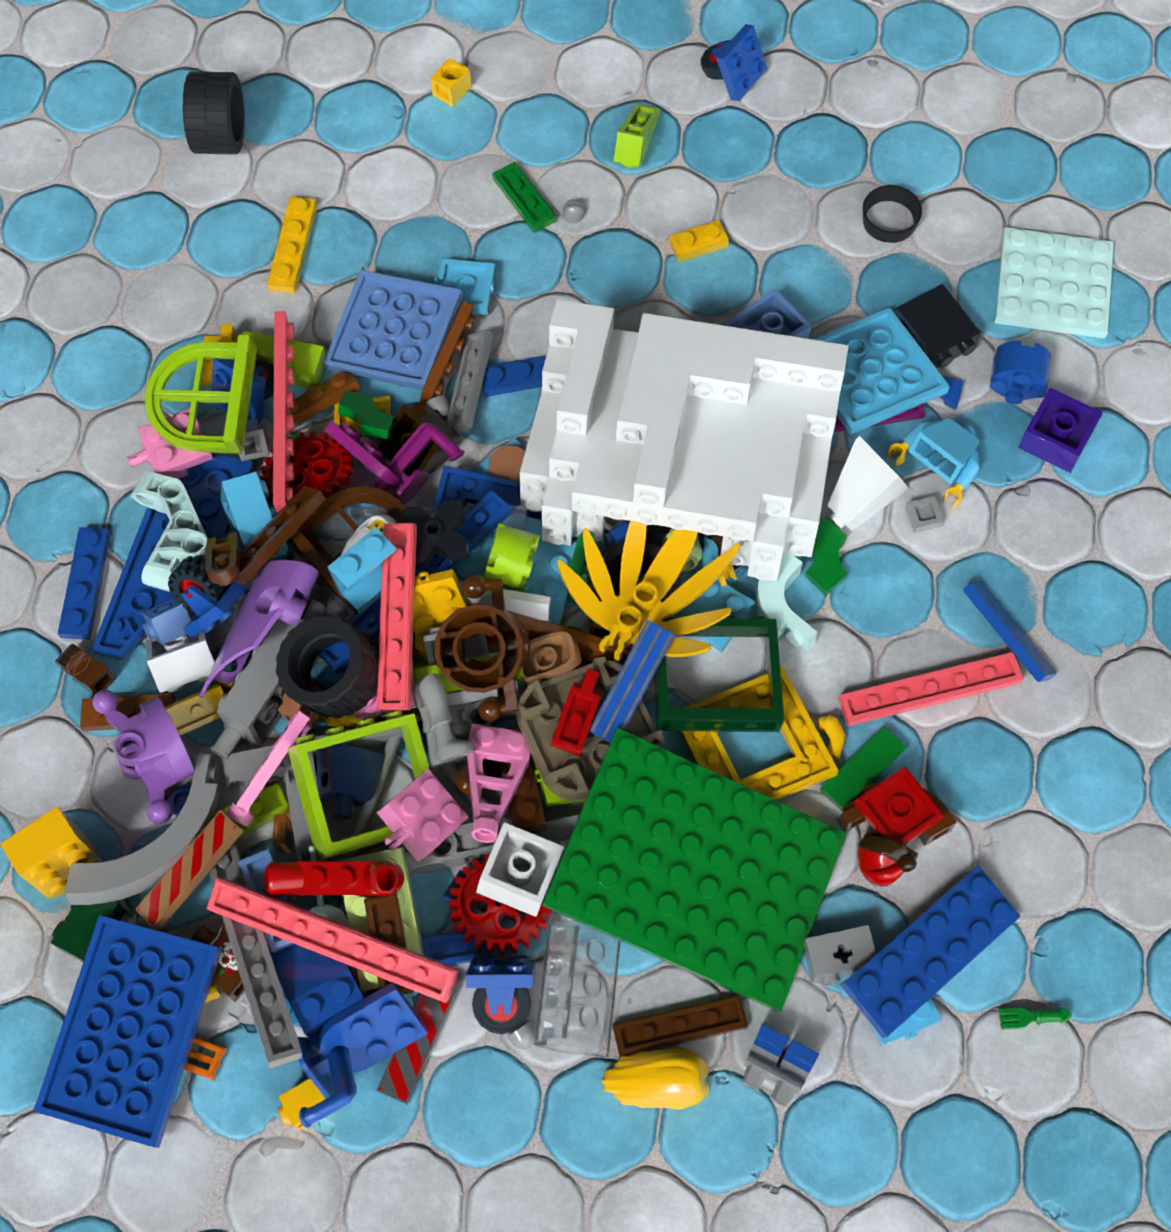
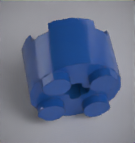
M1020 340L1006 342L998 346L996 354L993 356L990 388L1005 397V401L1011 404H1020L1023 400L1045 397L1049 381L1050 352L1047 348L1035 343V348L1021 346Z

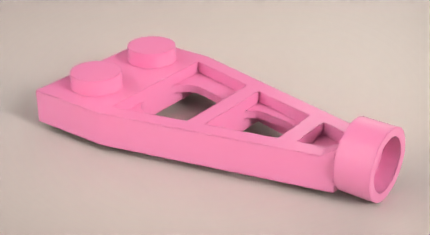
M301 706L298 708L237 803L233 802L226 814L233 820L248 827L255 816L250 811L252 803L288 752V747L293 745L296 738L306 736L312 727V722L309 721L310 712Z
M472 724L469 740L473 742L476 751L466 756L474 820L471 835L477 841L490 843L497 839L499 826L528 768L531 752L521 731ZM483 760L508 762L511 764V768L504 779L485 776L483 773ZM481 789L503 791L499 804L482 803Z

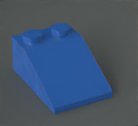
M296 944L275 953L269 950L287 1000L303 1032L309 1039L320 1034L325 1023L332 1017L364 999L347 964Z

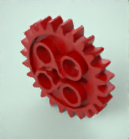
M312 431L309 437H305L304 433L301 432L297 440L290 436V439L293 438L295 448V455L290 456V463H293L295 473L294 481H290V488H293L294 496L306 486L319 490L327 498L333 493L343 490L342 485H350L348 477L354 475L352 470L354 463L351 453L332 436L328 438L326 432H323L317 437L315 431ZM273 457L264 458L266 466L260 467L263 475L259 476V478L265 481L269 493L268 498L272 503Z
M485 854L484 864H480L479 861L474 859L473 870L467 867L462 868L466 875L465 879L455 877V882L460 885V888L450 889V893L458 897V899L449 901V909L454 911L450 914L451 922H459L456 925V933L466 931L464 935L465 943L475 939V950H479L484 944L487 945L488 955L493 952L494 947L499 948L501 956H504L506 947H510L513 953L517 954L519 943L528 949L530 948L529 937L537 941L540 939L538 929L547 930L548 923L545 919L551 918L552 910L541 905L536 917L526 913L525 917H522L519 913L525 912L503 903L498 907L495 905V900L479 893L476 894L475 890L478 887L480 877L489 858V855ZM476 900H481L487 903L488 910L483 914H474L470 910V905ZM505 915L504 920H512L516 925L511 929L502 928L498 923L499 919Z

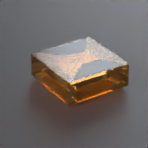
M275 814L273 845L279 853H291L292 822L287 814Z

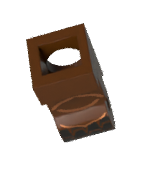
M73 643L55 660V663L94 696L100 690H107L117 679L108 666L95 660ZM104 676L102 683L98 686H95Z

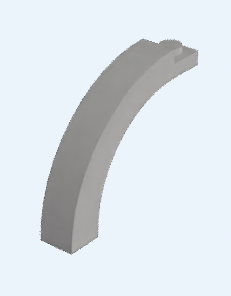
M197 754L193 781L185 805L174 822L157 839L144 848L115 860L98 863H71L65 889V895L71 905H93L122 900L139 894L155 886L217 814L221 795L218 784H216L217 766H213L210 754Z

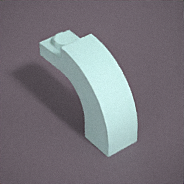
M783 552L777 581L758 579L756 591L758 616H764L767 619H776L778 639L785 633L791 644L808 651L815 644L818 632L789 608L784 597L786 589L800 576L803 562L794 555Z

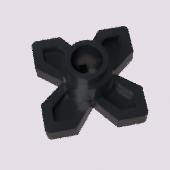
M460 499L443 502L434 517L430 516L420 506L402 511L403 523H414L417 525L415 568L428 566L433 557H447L450 561L469 558L466 537L455 531L465 521L464 505Z

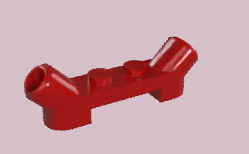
M393 861L270 862L265 867L264 874L265 890L269 895L390 896L399 891L404 883V872L401 866Z

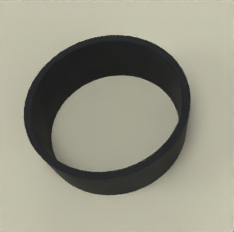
M885 185L872 190L863 202L864 228L869 235L881 242L896 243L907 239L914 232L922 216V206L917 196L901 186ZM884 201L897 202L911 212L914 224L902 231H886L872 224L866 214L877 203Z

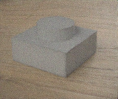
M936 497L907 502L905 508L914 533L943 526L944 520Z

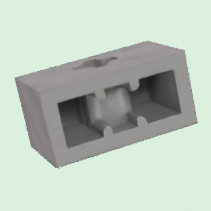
M869 925L810 937L804 940V955L811 982H821L822 986L839 983L841 981L840 977L852 975L876 954ZM838 951H840L841 956H848L844 964H842L841 959H834Z

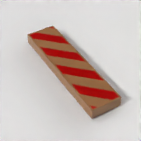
M220 810L135 910L153 929L159 931L244 830L225 812Z

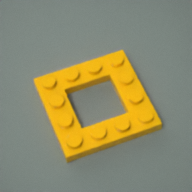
M784 667L780 668L784 722L780 731L794 756L793 758L740 780L716 732L680 731L695 764L776 801L837 776L839 771ZM768 673L685 708H771Z

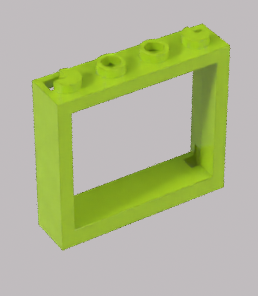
M403 711L392 712L384 715L386 721L375 723L374 718L356 722L357 729L345 731V727L340 726L326 730L327 737L315 739L314 734L296 738L297 745L288 747V754L312 843L316 849L317 860L327 859L383 842L393 832L386 825L331 842L307 752L401 727L416 779L427 769L430 770L414 713L404 716Z

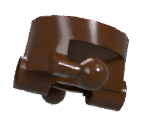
M472 574L467 576L462 583L464 594L469 598L477 599L484 595L486 590H491L493 605L473 604L456 610L444 620L436 640H434L435 659L437 667L449 682L467 692L486 693L503 687L506 702L500 703L499 700L488 697L483 699L478 706L479 716L485 721L493 722L502 713L517 712L518 701L514 678L518 676L526 656H530L527 628L522 629V626L513 615L505 610L502 578L484 579L478 574ZM479 634L494 637L493 635L496 634L500 656L499 658L493 656L485 662L477 661L474 658L466 662L463 639L471 640Z

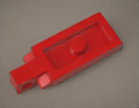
M587 668L582 684L574 682L573 686H571L550 743L551 747L580 756L601 698L599 696L601 691L594 689L599 672Z

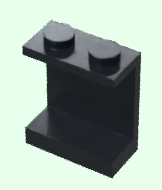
M943 284L896 308L895 315L904 327L908 326L930 354V361L936 368H944L955 358L961 355L967 356L977 348L981 334L980 330Z

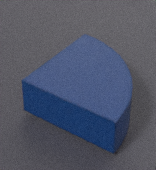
M942 376L950 387L948 393L940 396L946 406L956 410L964 381Z

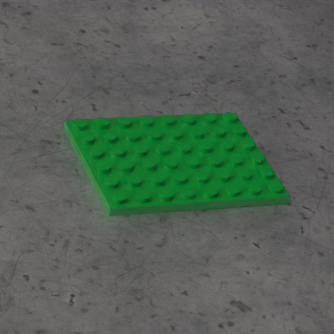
M616 728L541 905L780 1012L783 1009L805 948L804 940L810 935L846 832Z

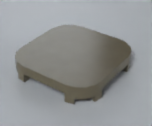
M606 657L595 658L592 664L540 683L538 680L528 685L518 703L517 721L544 783L552 793L561 799L571 801L586 799L610 743L588 732L580 756L550 746L569 690L574 682L582 684L587 668L599 672L594 689L601 691L599 695L601 698L591 725L593 724L623 667L617 662L606 660ZM641 699L625 732L662 748L664 742L662 731H657Z

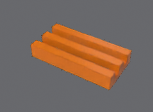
M195 1036L192 1044L216 1053L214 1058L190 1050L188 1057L209 1064L210 1067L208 1070L186 1062L184 1070L214 1081L217 1076L216 1071L222 1064V1057L226 1055L228 1049Z

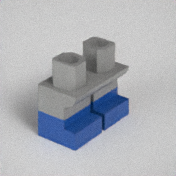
M762 1024L744 1064L747 1068L744 1072L742 1085L758 1092L766 1077L777 1083L770 1099L786 1107L795 1093L798 1094L802 1089L819 1053L792 1040L777 1068L776 1064L789 1038Z

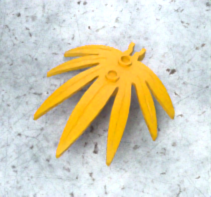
M630 521L621 560L620 595L615 596L611 578L602 555L589 530L584 528L583 545L586 564L592 584L601 601H599L590 587L562 560L557 561V567L565 586L578 606L594 622L610 631V635L604 637L600 642L599 651L605 653L607 648L613 646L620 637L617 649L614 652V659L620 661L624 654V648L631 643L635 644L647 620L674 633L675 636H680L710 627L729 616L731 608H725L662 622L663 619L691 604L716 582L738 554L741 546L740 543H737L698 571L664 602L661 601L682 572L699 532L683 529L674 530L655 557L642 582L637 584L644 556L646 524ZM674 637L664 656L685 657L705 653L711 649V644Z

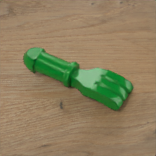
M1064 1007L1046 1010L1036 1008L1034 1012L1024 1008L998 1009L1000 1026L1003 1030L1025 1028L1033 1022H1036L1037 1025L1052 1022H1061L1062 1024L1071 1018V1012Z

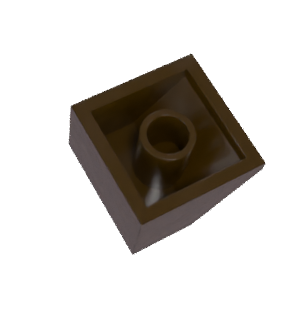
M424 401L405 403L394 419V425L388 439H383L378 449L391 461L423 423L434 424L453 440L456 445L462 436ZM431 440L405 473L410 477L412 473L420 468L430 475L450 457Z

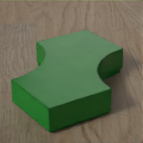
M345 391L338 405L339 415L353 420L359 426V434L388 439L394 425L395 416L377 409L373 404V396Z
M827 517L818 525L812 552L813 563L805 574V577L825 596L844 581L848 575L839 559V550L846 542L847 535Z

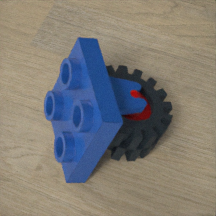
M188 556L186 559H183L168 578L170 579L168 586L172 587L169 590L171 595L176 594L175 600L177 602H184L182 607L187 609L190 606L192 608L191 611L196 613L183 629L191 638L201 631L205 634L216 625L218 619L221 622L226 620L235 610L232 607L233 603H238L249 591L246 588L249 582L242 585L234 581L225 586L210 582L205 569L206 558L201 561V556H195L194 558Z

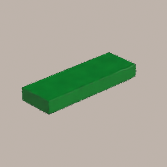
M515 162L492 173L494 182L533 233L557 222L555 213Z
M884 726L839 769L837 776L830 778L820 788V791L842 811L843 807L859 796L862 787L872 784L906 750L907 746Z

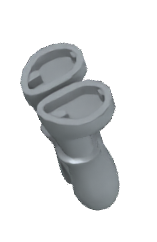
M430 674L417 682L413 687V694L423 720V733L427 734L428 757L431 767L446 766L462 760L468 754L474 753L476 750L473 742L456 739L451 730L453 720L449 711L445 687L440 677L436 674Z

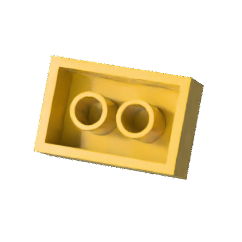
M58 806L0 843L19 876L48 899L59 897L65 893L71 863L103 862L85 833Z

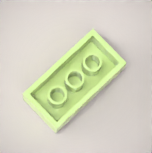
M404 847L338 860L393 861L401 866L404 872V883L396 893H398L407 949L424 955ZM343 895L349 927L370 934L364 899L378 897V895ZM357 969L361 992L379 988L377 976Z

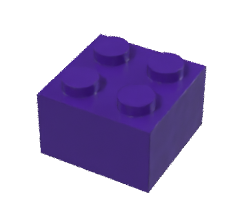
M1049 388L1028 425L1018 448L1071 473L1103 412L1055 389Z

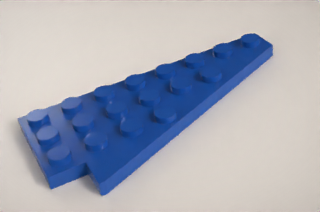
M211 453L213 459L186 469L188 475L179 478V480L183 483L207 537H217L220 539L228 537V533H232L220 499L221 482L253 473L255 466L252 461H241L238 458ZM148 507L146 509L93 644L92 650L96 654L123 660L147 635L143 628V624L146 621L142 613L177 596L176 594L171 595L168 591L147 586L142 582L144 566L170 521L165 513L157 512V510Z

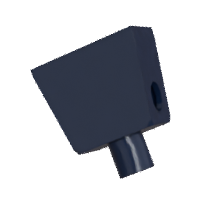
M344 743L317 749L318 793L321 798L335 801L333 817L351 819L353 806L362 805L372 799L384 754Z

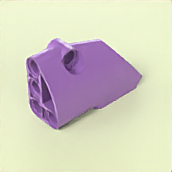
M276 560L265 563L258 570V574L246 595L199 697H204L212 680L224 684L235 682L238 672L244 668L251 651L258 647L277 619L294 627L298 625L319 575V572L313 566L300 561ZM230 662L236 667V670L233 672L222 670Z

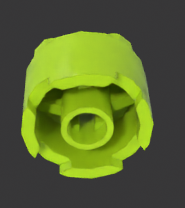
M499 523L483 578H502L503 587L524 592L540 535Z

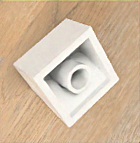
M203 631L192 638L185 634L165 645H161L154 639L146 641L147 664L160 693L165 691L176 692L182 689L185 684L196 680L197 682L206 681L216 661L208 633L205 634Z

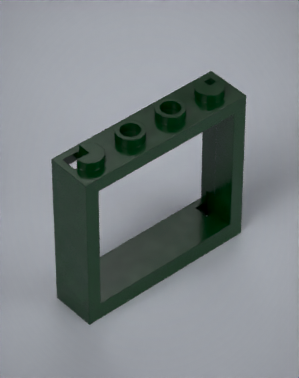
M671 615L663 619L662 622L670 621L680 617ZM729 615L710 627L694 633L680 635L697 637H765L771 708L668 707L666 656H664L654 674L657 731H780L784 722L776 619H767L764 616L737 618Z

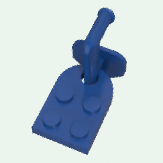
M390 983L332 1017L325 1023L320 1034L311 1039L308 1037H297L302 1051V1059H298L299 1063L326 1098L312 1107H302L300 1109L299 1117L304 1127L309 1128L312 1123L325 1118L352 1101L357 1092L354 1072L363 1071L428 1034L426 1025L395 983Z

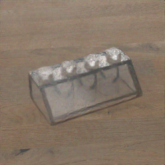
M562 914L549 915L534 1046L562 1053L609 1057L621 941Z

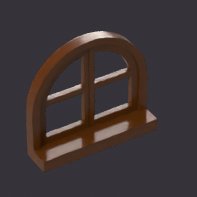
M366 486L346 488L328 496L319 506L318 512L309 517L299 527L298 533L291 538L341 599L355 613L357 611L339 593L328 570V566L341 556L342 551L333 558L311 532L335 512H338L349 526L356 531L359 527L343 508L359 503L382 507L388 511L387 515L398 523H403L402 511L406 507L392 494L378 488Z

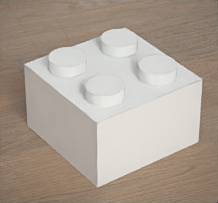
M504 822L480 877L476 893L536 917L564 846Z

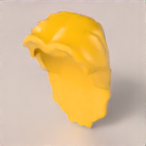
M681 1048L639 1051L632 1055L621 1056L614 1063L612 1069L604 1071V1078L601 1080L604 1084L603 1090L614 1094L615 1098L622 1105H635L640 1108L682 1110L703 1101L709 1095L710 1089L706 1080L709 1072L708 1063L698 1054Z

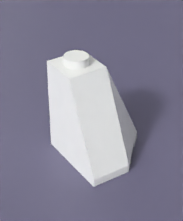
M860 436L853 444L827 504L833 511L830 517L840 528L846 525L852 531L909 489L902 479Z

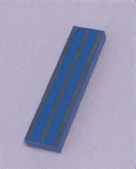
M649 620L646 621L589 732L610 742L616 728L625 731L675 636L674 633Z

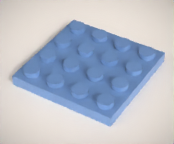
M360 270L323 361V366L326 370L349 372L354 376L423 390L455 320L464 296L462 290Z

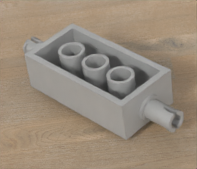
M310 599L299 623L310 619L312 616H322L326 612V607L317 600ZM277 619L263 643H260L253 650L252 659L246 668L244 667L238 672L235 684L230 692L225 693L221 697L217 713L222 719L225 729L210 749L220 758L228 760L229 755L240 739L261 748L282 715L278 709L283 703L282 698L285 691L280 687L279 679L276 675V657L282 641L287 637V633L292 628H295L294 626ZM317 656V658L315 659L312 665V669L315 666L318 659L320 658L319 656Z

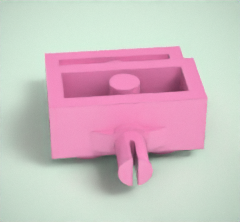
M190 408L166 417L167 422L180 432L186 433ZM196 419L194 435L204 436ZM151 423L137 428L143 441V451L126 456L131 468L148 461L155 473L177 479L188 475L186 469L213 459L211 453L190 452L174 447L157 433Z
M429 769L424 771L376 812L393 832L385 840L386 846L396 839L388 848L396 850L402 843L417 862L429 855L469 818Z

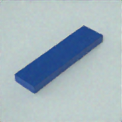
M982 581L970 582L963 589L964 593L1037 682L1050 680L1057 674Z

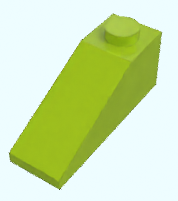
M635 104L617 132L613 162L621 163L622 166L627 168L639 167L646 156L661 109Z
M244 331L243 335H250L257 347L256 357L274 366V337ZM290 340V345H293L295 361L290 362V368L293 367L295 385L300 388L320 385L325 372V367L323 366V361L326 357L324 346Z

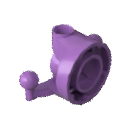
M100 690L93 697L92 704L94 709L104 714L107 721L120 733V736L115 741L114 748L122 773L129 779H142L149 793L148 818L155 824L166 823L171 818L173 810L170 803L165 801V789L194 775V768L183 742L158 697L141 704L140 714L128 718L126 715L115 710L118 705L115 693L110 690ZM126 766H134V769H129Z

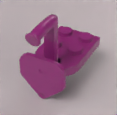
M331 421L325 429L330 436L377 475L374 488L387 492L392 486L398 490L395 497L403 505L407 504L416 495L429 477V473L420 468L412 473L410 477L405 472L431 440L449 455L450 462L457 460L465 453L464 450H460L456 443L434 424L423 423L387 464L382 459L385 454L373 444L370 445L366 441H360L363 436L352 426H348L344 422L339 425ZM376 505L382 513H388L387 510Z

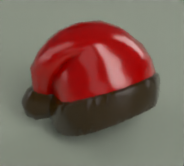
M867 833L858 843V867L862 875L871 884L886 887L895 882L904 872H911L916 868L918 853L906 845L879 837L877 833Z

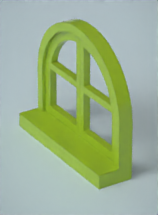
M238 335L237 343L199 342L184 346L168 355L156 367L146 387L145 408L150 423L166 442L176 448L190 452L243 453L257 347L250 335ZM205 359H235L230 392L200 391ZM197 360L193 390H164L168 380L178 369ZM162 401L191 402L186 433L180 432L167 422L162 410ZM198 402L228 403L224 436L194 435Z

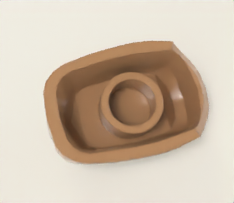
M565 631L550 633L529 641L530 656H526L522 666L523 680L530 685L536 680L540 683L572 671L581 663V653L577 641Z

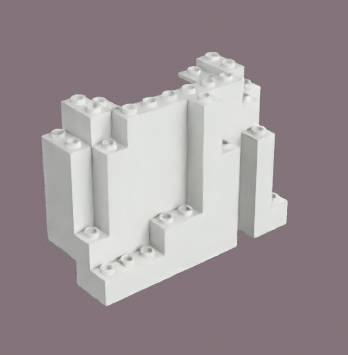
M556 299L549 324V348L542 370V393L520 469L521 508L534 512L542 511V541L550 542L554 545L563 544L571 546L573 536L578 537L584 528L592 532L597 541H603L604 516L616 520L624 519L641 522L646 525L654 524L671 527L675 530L683 529L701 532L705 535L723 536L721 554L737 543H740V550L731 562V565L749 566L747 576L756 577L760 580L777 581L783 552L794 556L811 557L820 520L830 447L849 345L643 313L639 332H632L613 328L614 308Z

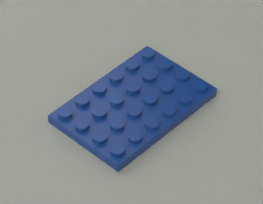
M99 915L34 1112L150 1147L160 1148L222 948Z

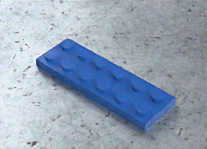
M978 865L840 985L880 1036L886 1038L1021 916Z

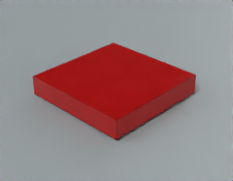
M906 766L854 801V805L879 837L887 838L903 845H907L945 817Z

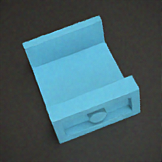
M376 527L328 566V570L339 593L359 615L381 597L382 562L397 550Z

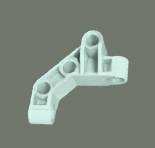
M144 471L130 498H134L138 503L155 509L157 512L167 514L170 521L144 566L142 582L147 586L170 592L169 590L172 587L168 586V581L170 580L168 578L183 559H186L188 556H192V558L201 556V561L206 558L208 537L181 480L152 471Z

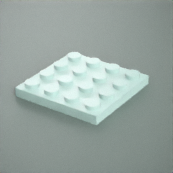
M1005 227L1002 235L994 323L1106 338L1109 324L1114 241Z

